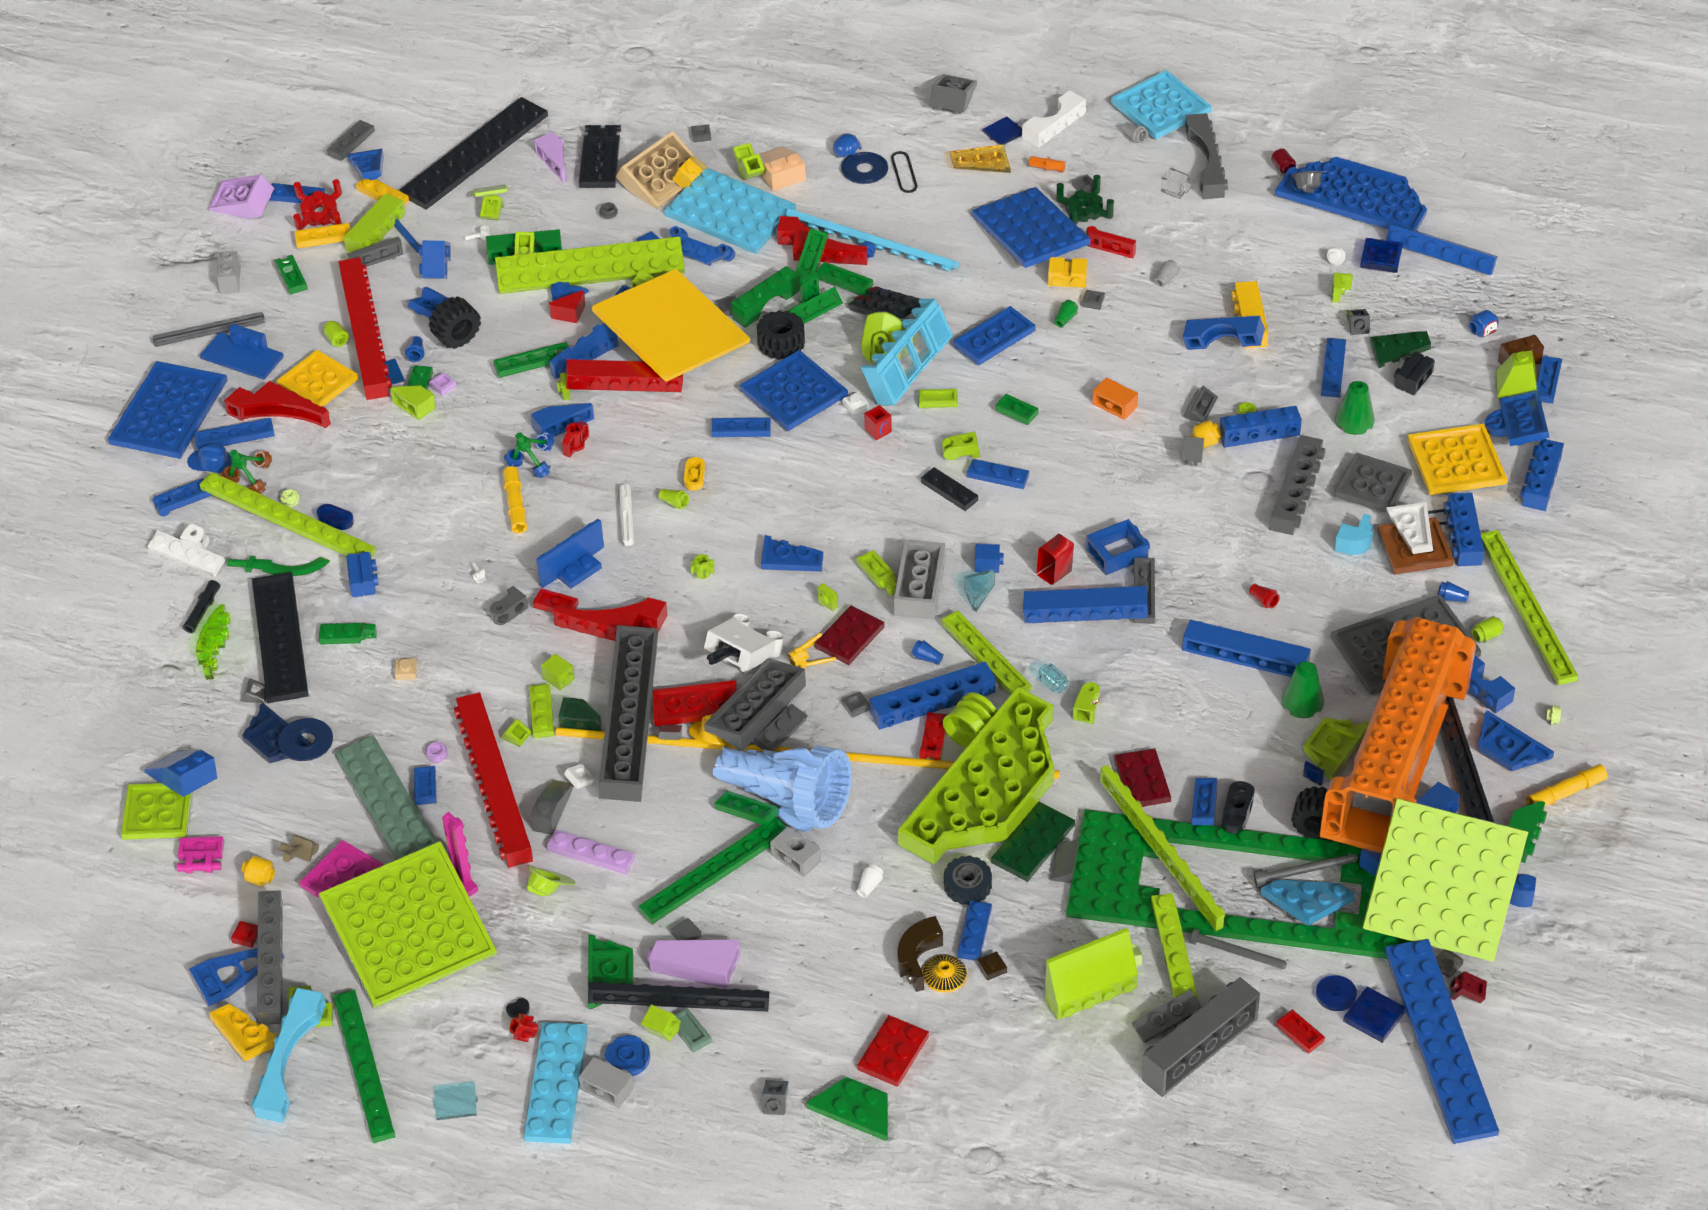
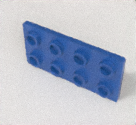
M232 324L229 327L230 335L219 332L200 354V358L263 380L267 378L284 357L282 352L268 348L264 333L236 324Z
M596 519L592 523L587 524L584 528L536 559L539 585L542 588L559 579L572 589L602 569L601 562L592 556L604 548L601 520Z

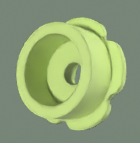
M287 489L282 492L280 501L288 507H294L298 504L300 495L297 494L296 490Z
M1553 704L1552 708L1547 710V720L1551 721V725L1553 723L1560 724L1561 707Z

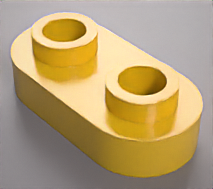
M692 457L685 463L684 486L688 490L696 491L704 485L705 462L702 458Z

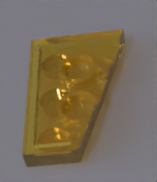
M1003 144L950 151V158L955 169L1011 173V167Z

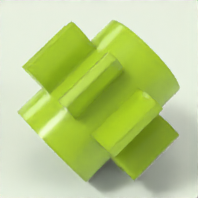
M700 554L695 559H691L690 571L691 574H696L697 578L707 579L710 574H714V559L710 560L708 555Z

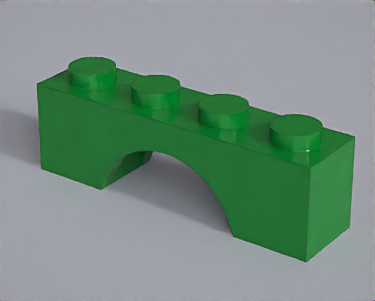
M560 229L534 232L536 253L562 250ZM516 233L486 236L489 265L496 264V257L513 256L515 254Z
M785 266L732 301V319L746 328L759 319L763 307L769 300L776 296H781L788 300L800 292L799 274Z

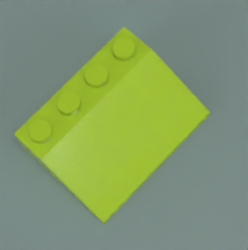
M1127 927L1046 960L1045 1001L1057 1020L1070 1017L1076 1012L1090 1009L1098 1003L1109 1001L1115 996L1129 993L1137 988L1138 972Z

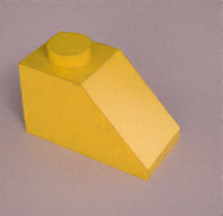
M693 156L678 169L672 180L685 189L707 169V166Z

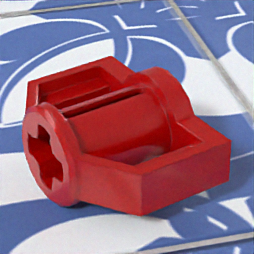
M580 421L567 425L566 435L562 441L564 456L570 458L574 452L584 449L585 441L590 436L587 423Z

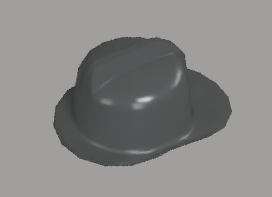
M1306 171L1293 174L1291 177L1294 178L1299 190L1313 193L1321 185L1323 172Z

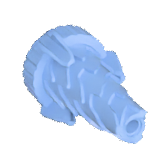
M822 745L813 747L810 751L806 748H794L780 752L765 749L763 752L751 749L745 752L722 747V754L717 758L713 768V775L719 780L745 788L746 792L757 794L762 798L783 806L778 809L779 814L777 817L796 830L809 832L814 827L824 829L832 826L844 811L852 783L851 763L846 753L840 749Z

